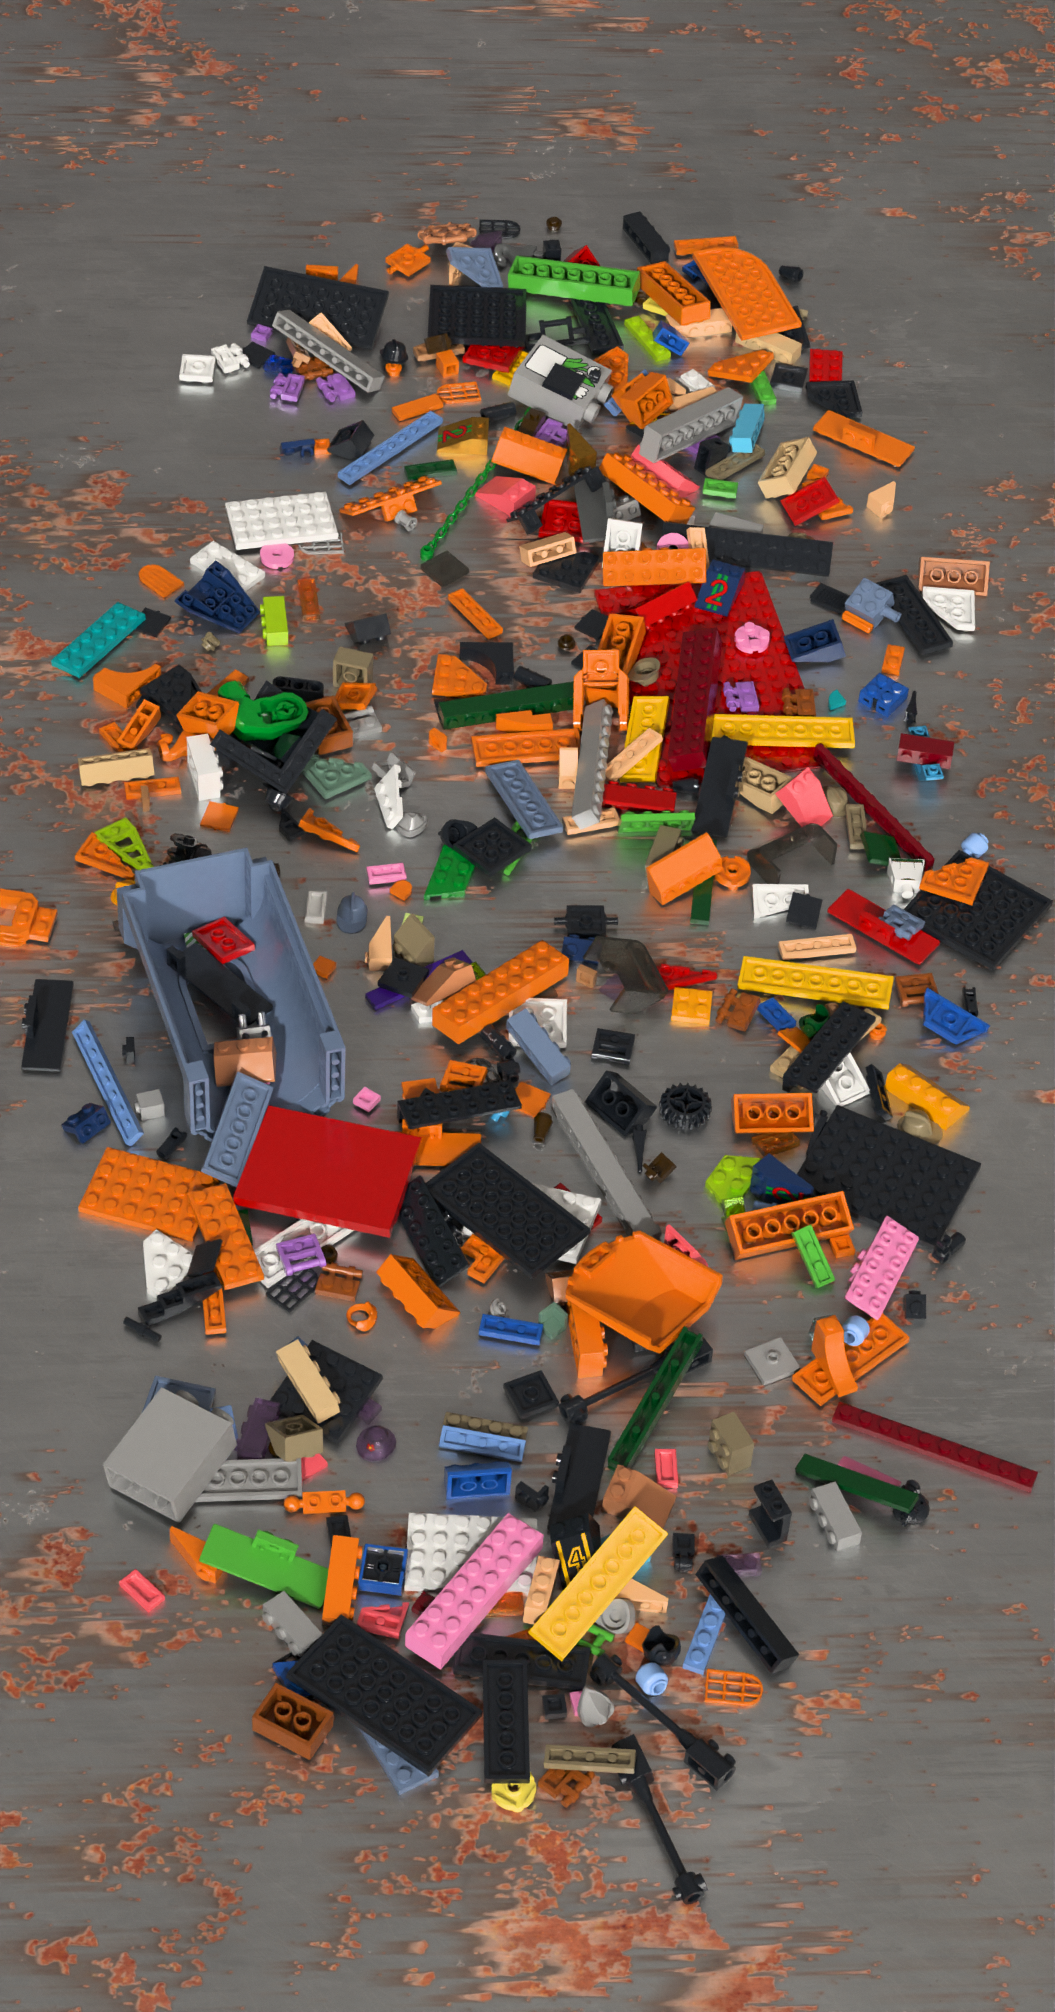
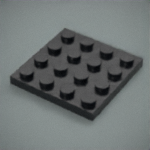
M311 1340L307 1346L311 1354L309 1358L311 1361L315 1360L321 1370L319 1372L321 1377L326 1376L331 1386L329 1387L332 1393L336 1392L341 1402L338 1404L340 1412L318 1424L288 1376H286L272 1396L267 1407L286 1418L299 1415L306 1416L323 1429V1437L339 1444L383 1380V1376Z

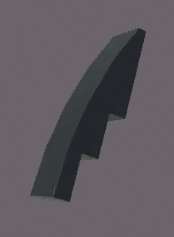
M215 1272L176 1283L175 1290L157 1295L156 1302L138 1307V1314L143 1323L150 1326L200 1303L220 1290L222 1285Z

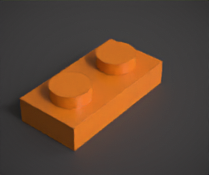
M306 265V274L338 281V266Z
M887 645L881 673L899 676L905 647Z

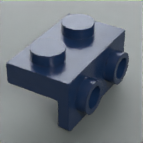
M577 935L564 936L562 954L567 956L569 961L598 965L602 942H598L599 939L591 937L585 940L580 939V936Z
M88 1103L79 1112L69 1116L67 1121L61 1125L64 1131L75 1134L79 1143L83 1144L108 1126L111 1121L104 1106Z

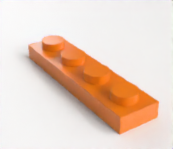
M736 236L674 240L676 255L693 254L695 251L715 247L739 249Z
M463 588L448 594V600L488 640L503 633V628Z
M215 1267V1268H214V1271H210V1272H215L217 1278L219 1279V1281H220V1283H221V1285H222V1282H221V1280H220V1277H219L218 1272H217L216 1267ZM221 1288L203 1300L206 1335L226 1333L223 1291Z

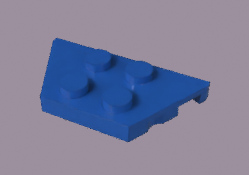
M927 988L925 990L923 1025L955 1045L988 1031L989 1024L931 989Z

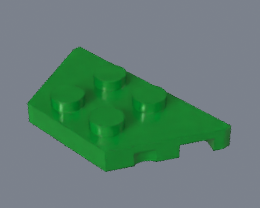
M443 845L425 891L424 900H430V897L441 896V899L451 896H465L475 866L447 845Z

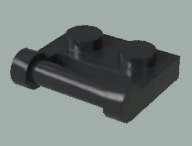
M597 1028L591 1059L597 1060L599 1058L630 1065L635 1034ZM599 1048L624 1052L625 1055L599 1051Z

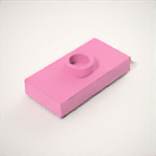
M403 863L368 866L366 868L369 885L400 880L406 881Z

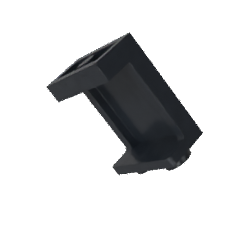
M772 1479L755 1485L753 1490L759 1498L761 1506L750 1509L748 1515L769 1548L787 1541L792 1512Z

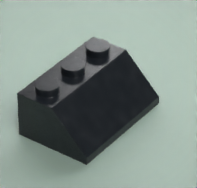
M607 1070L585 1100L587 1105L625 1137L633 1133L636 1125L646 1124L657 1109L654 1103L622 1076Z

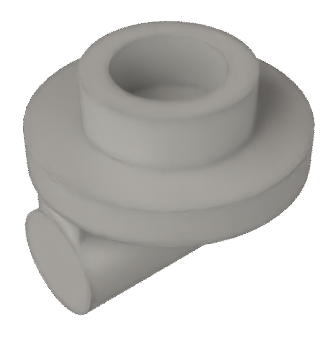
M499 1299L493 1300L490 1304L488 1315L505 1317V1304Z

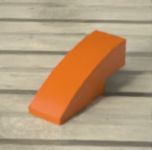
M528 710L496 714L495 727L497 730L506 733L553 730V721L550 713L532 715V711Z

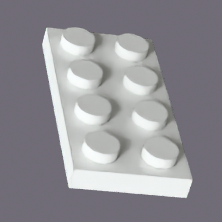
M215 541L209 543L190 558V563L204 572L216 560L232 573L245 592L265 577L263 570Z

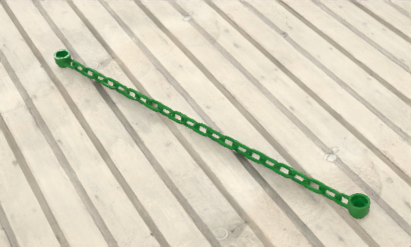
M529 407L525 411L524 416L527 414L531 407ZM519 420L516 423L514 430L518 431L520 427L519 424L520 422H522V420ZM492 459L486 464L483 473L477 476L474 485L468 488L463 500L457 503L454 512L446 518L443 527L437 530L434 539L421 548L420 558L422 560L430 561L434 558V549L437 547L439 539L445 536L449 526L458 518L459 512L465 509L470 497L476 494L479 485L484 483L490 470H493L497 465L493 462L492 467L489 465Z

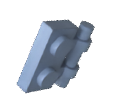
M894 904L884 912L883 918H878L894 927V933H896L897 937L910 940L912 934L915 935L925 924V921Z

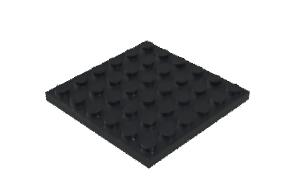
M430 285L428 338L447 333L451 339V345L525 347L526 289Z
M958 850L945 865L963 863L965 859L974 857ZM989 866L973 905L921 890L903 910L925 921L924 927L921 929L923 932L994 971L1049 910L1053 900Z

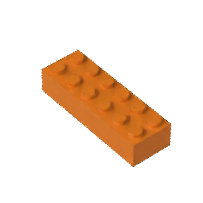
M666 261L637 267V271H640V289L681 326L710 319V301Z
M616 452L614 454L606 453L599 467L605 477L663 521L679 524L688 523L695 510V507L690 504V500L680 497L678 491L668 488L666 482L655 478L656 475L654 473L646 471L642 464L635 463L630 455H621Z
M609 614L597 649L619 650L620 669L627 676L636 663L646 633L644 617ZM585 686L586 705L604 699L611 707L618 708V686L601 688Z
M843 1191L731 1215L725 1221L735 1260L797 1247L791 1233L810 1224L818 1241L848 1235L854 1230Z

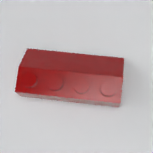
M690 581L672 585L618 614L644 617L645 629L647 630L652 628L651 624L665 621L666 616H675L679 614L678 610H686L692 607V603L697 601Z
M608 781V784H604L602 807H615V809L636 812L651 811L653 814L661 813L662 811L674 813L677 793L673 792L674 789L663 788L660 791L655 790L653 786L637 788L636 784L627 783L626 786H620L619 782Z

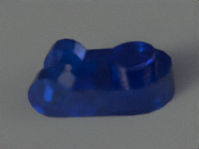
M270 355L263 369L266 372L275 371L287 375L294 371V366L291 359Z

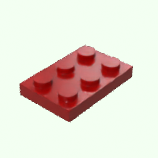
M810 349L809 382L842 381L843 351Z
M825 477L780 500L794 526L840 502Z
M225 917L192 931L193 938L222 964L255 950V944Z

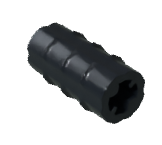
M513 402L503 403L481 409L480 415L483 418H489V422H494L516 416V406Z
M519 666L515 671L514 680L529 688L552 685V679L538 674L529 668Z
M489 1024L481 1030L480 1037L503 1061L510 1060L516 1055V1048L493 1024Z

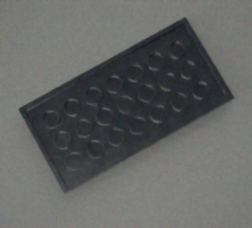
M264 266L247 318V325L257 326L259 324L277 330L272 324L278 311L291 310L308 323L322 313L350 346L372 350L389 297V291Z
M480 1143L476 1144L426 1182L438 1206L443 1210H447L452 1217L530 1279L535 1278L590 1234L588 1226Z
M342 1614L286 1675L288 1680L428 1777L483 1714V1711Z

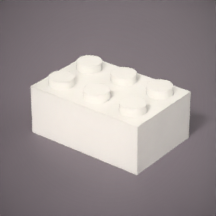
M208 734L186 737L187 763L198 800L220 798V790L223 789L220 777H223L221 766H218V755L213 752L215 748L210 745L212 740L210 741Z

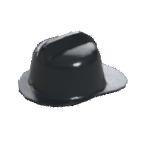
M395 339L387 342L384 349L380 350L383 360L388 363L402 364L408 360L405 345Z
M265 782L262 783L267 788L265 801L269 804L271 810L279 812L281 809H286L291 801L295 800V798L282 793L272 785Z
M452 819L445 823L441 831L438 832V835H440L445 845L453 849L454 843L476 830L477 826L469 821Z

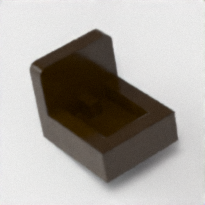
M447 333L424 339L428 355L451 349V339Z
M662 1152L649 1166L646 1163L642 1165L646 1170L644 1174L652 1182L657 1180L660 1184L677 1167Z

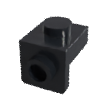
M909 1291V1294L903 1296V1300H905V1319L925 1320L926 1294H921V1291Z
M520 1481L516 1486L515 1499L521 1505H526L535 1512L540 1506L543 1507L548 1502L549 1487L544 1485L537 1492Z

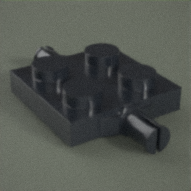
M567 905L565 917H554V925H565L568 937L569 935H577L580 938H605L607 925H618V917H607L604 912V905Z

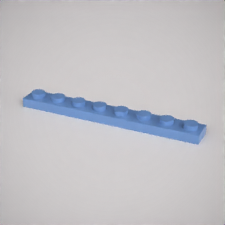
M429 411L340 470L338 478L351 485L441 425L443 418L433 411Z
M84 1019L72 1031V1034L125 1144L132 1146L144 1132L90 1021Z

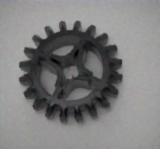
M679 1083L678 1086L673 1084L671 1089L667 1088L665 1093H662L661 1101H659V1112L662 1115L663 1121H667L668 1126L674 1124L675 1129L677 1127H681L682 1130L689 1128L690 1131L693 1127L698 1129L700 1124L705 1125L706 1120L710 1118V1112H712L711 1098H709L708 1092H704L703 1087L697 1089L696 1084L694 1086H690L689 1083L686 1085Z

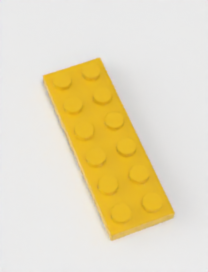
M669 696L633 697L624 749L648 728L662 735V738L664 737L670 702ZM662 742L619 778L620 782H656Z

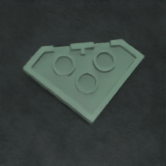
M313 755L302 772L325 800L372 779L371 772L361 762H354L352 764L344 762L343 759L331 757L329 760L319 758V755Z

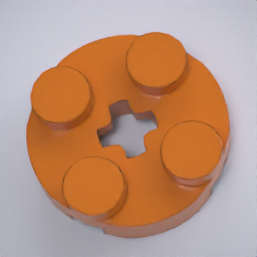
M724 856L721 858L723 870L714 875V879L730 890H736L738 887L748 883L751 870L750 864L745 859L739 856H734V858Z

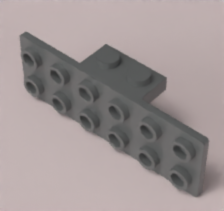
M605 476L606 482H603L602 488L595 492L590 491L584 479L574 485L583 543L605 541L608 518L614 519L613 509H616L613 488L610 489L609 482H607V477Z

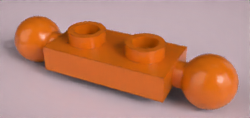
M345 1490L302 1492V1499L290 1495L285 1498L283 1505L285 1510L291 1513L298 1511L299 1508H303V1515L346 1513V1506H350L354 1510L361 1509L365 1504V1498L357 1492L346 1497Z

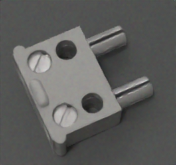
M258 1012L259 1024L249 1026L246 1024V1015L240 1014V1027H236L237 1040L271 1037L270 1025L265 1020V1012Z

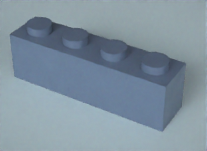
M525 1008L507 1019L506 1029L550 1085L555 1084L570 1074L571 1062L569 1058L562 1055L558 1044L550 1040L548 1032L544 1027L539 1026L533 1013H529Z

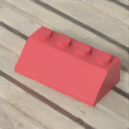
M639 444L631 455L635 463L642 464L646 471L656 475L655 478L666 482L668 488L678 491L680 497L685 498L700 488L699 485L662 459L652 463L639 454Z

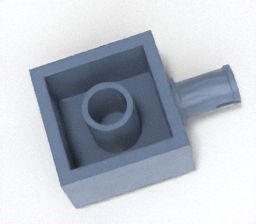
M866 578L862 579L845 602L846 611L874 625V629H876L884 617L895 623L901 617L900 612L891 608L894 605L893 593Z

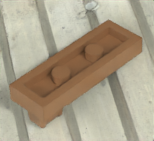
M288 337L286 343L294 357L292 365L299 368L302 362L308 364L310 356L307 350Z

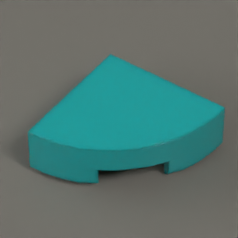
M838 690L833 691L829 696L828 707L830 710L846 705V700Z

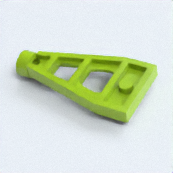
M126 817L94 832L96 838L101 843L106 844L108 849L112 850L120 859L135 869L141 870L155 867L151 863L136 828ZM127 837L133 843L124 848L115 844ZM138 850L141 856L133 859L128 855Z

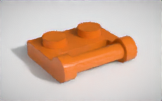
M450 1060L440 1084V1092L469 1088L449 1084L450 1081L474 1086L483 1085L488 1073L487 1067Z

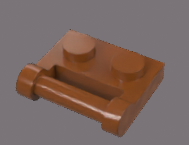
M932 973L895 977L894 982L901 1007L924 1003V996L907 997V995L924 993L927 988L939 994Z

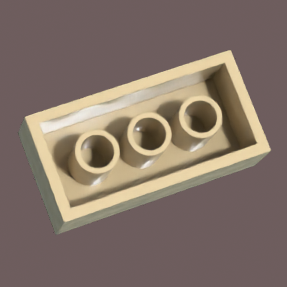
M809 437L780 443L757 482L766 498H776L786 494L791 495L796 491L817 454Z

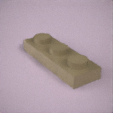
M845 804L850 849H864L860 837L863 831L867 832L864 804Z

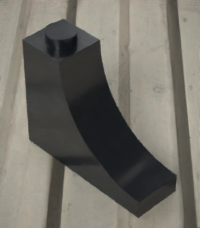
M460 642V660L473 661L487 668L493 675L496 685H513V642Z

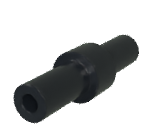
M126 1317L123 1321L124 1325L134 1329L135 1333L142 1337L147 1336L156 1342H159L162 1338V1335L149 1329V1326L143 1322L138 1323L129 1317Z

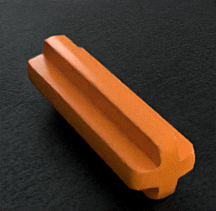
M845 611L842 614V620L866 633H870L873 630V624L849 611Z

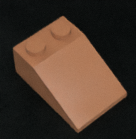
M456 958L445 960V963L439 965L422 983L411 1000L429 1006L453 996L476 981L472 964Z
M618 1464L603 1497L602 1512L624 1519L636 1506L664 1529L676 1501V1496L639 1471Z

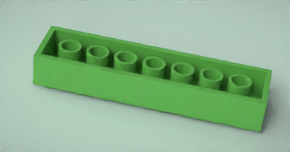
M516 256L508 273V288L526 289V292L531 294L633 306L640 290V271Z

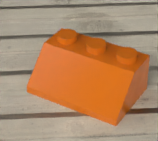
M650 372L620 397L624 413L640 429H644L646 425L650 424L673 404L666 375Z
M198 691L176 716L184 731L197 735L208 734L209 738L214 739L219 730L228 735L235 730L239 703Z

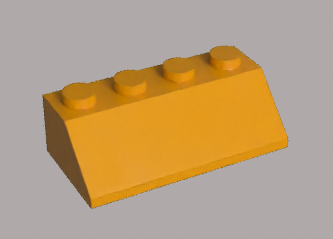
M899 1063L887 1074L885 1085L887 1091L913 1109L926 1112L929 1120L937 1123L945 1131L970 1109V1106L910 1065Z

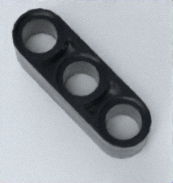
M283 676L273 679L274 686L283 692L294 693L301 697L305 703L324 698V685L320 681Z

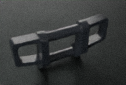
M571 316L549 321L539 320L540 333L526 335V350L531 351L535 344H529V341L539 340L542 335L546 336L545 328L567 325L569 339L556 340V342L564 346L570 345V347L591 342L589 326L573 328ZM574 334H587L585 337L574 339Z

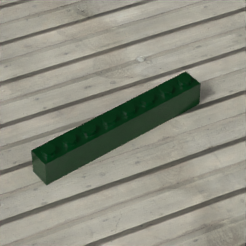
M574 681L439 702L438 714L443 730L496 722V714L531 710L532 715L573 710Z

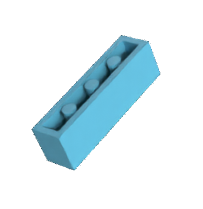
M744 404L743 409L740 410L739 418L736 419V427H733V435L729 439L733 452H753L765 420L764 404Z

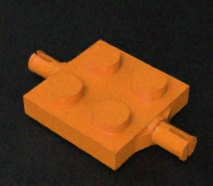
M409 244L402 246L386 257L385 263L391 266L387 269V272L391 275L395 271H400L408 277L430 263L431 257L424 254V252L429 250V247L426 244L420 248L412 247Z

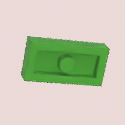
M705 478L703 494L736 499L738 482Z

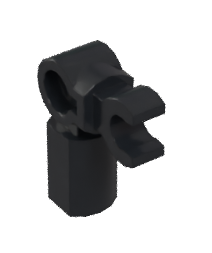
M959 1232L954 1233L951 1237L945 1234L942 1241H937L932 1257L941 1264H944L951 1255L965 1244L966 1238Z

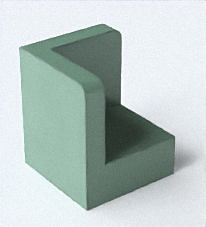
M555 1302L539 1312L538 1323L543 1324V1332L551 1340L567 1329L568 1314Z

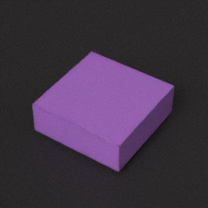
M258 324L252 331L251 338L267 342L273 333V328Z

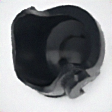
M655 1625L650 1629L643 1641L642 1648L648 1662L657 1663L659 1666H669L678 1658L681 1652V1643L676 1635L666 1634L659 1625Z

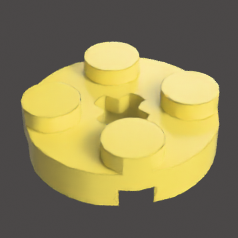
M530 1772V1783L491 1784V1797L500 1807L514 1812H521L533 1802L536 1796V1783L532 1773ZM518 1785V1791L512 1792L508 1786Z

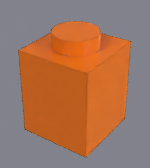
M452 349L436 353V367L443 378L459 373V361Z

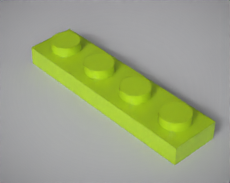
M639 315L625 319L624 325L656 362L671 358V352L654 341L653 331Z

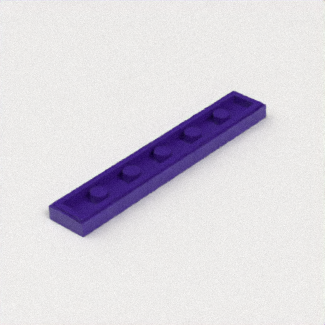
M461 950L424 968L429 969L430 975L449 958H456L472 964V966L473 962ZM380 987L365 993V998L374 1010L406 997Z

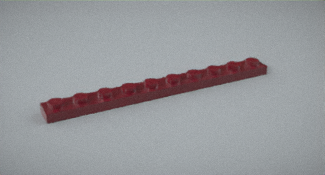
M822 743L816 745L813 756L816 762L858 804H864V811L889 836L895 837L896 843L911 859H924V872L932 870L935 861L933 855L899 823L897 818L887 811V808L842 765L840 760H837L831 754L829 749L825 748Z
M840 1401L832 1418L833 1423L1030 1493L1038 1475L1037 1471Z

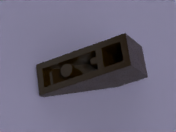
M530 408L524 416L518 431L534 437L545 423L546 413Z

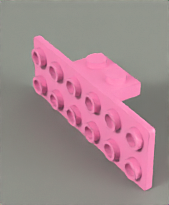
M886 1216L871 1245L866 1250L863 1248L857 1255L859 1261L855 1262L850 1269L852 1274L848 1281L851 1282V1285L844 1298L875 1320H878L895 1289L919 1237L889 1216Z

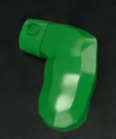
M239 681L227 682L218 690V697L239 703L235 730L233 731L239 740H271L277 738L283 733L298 728L307 717L308 709L306 703L294 693L284 692L253 701Z

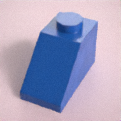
M662 320L653 332L655 342L682 356L690 344L678 330Z

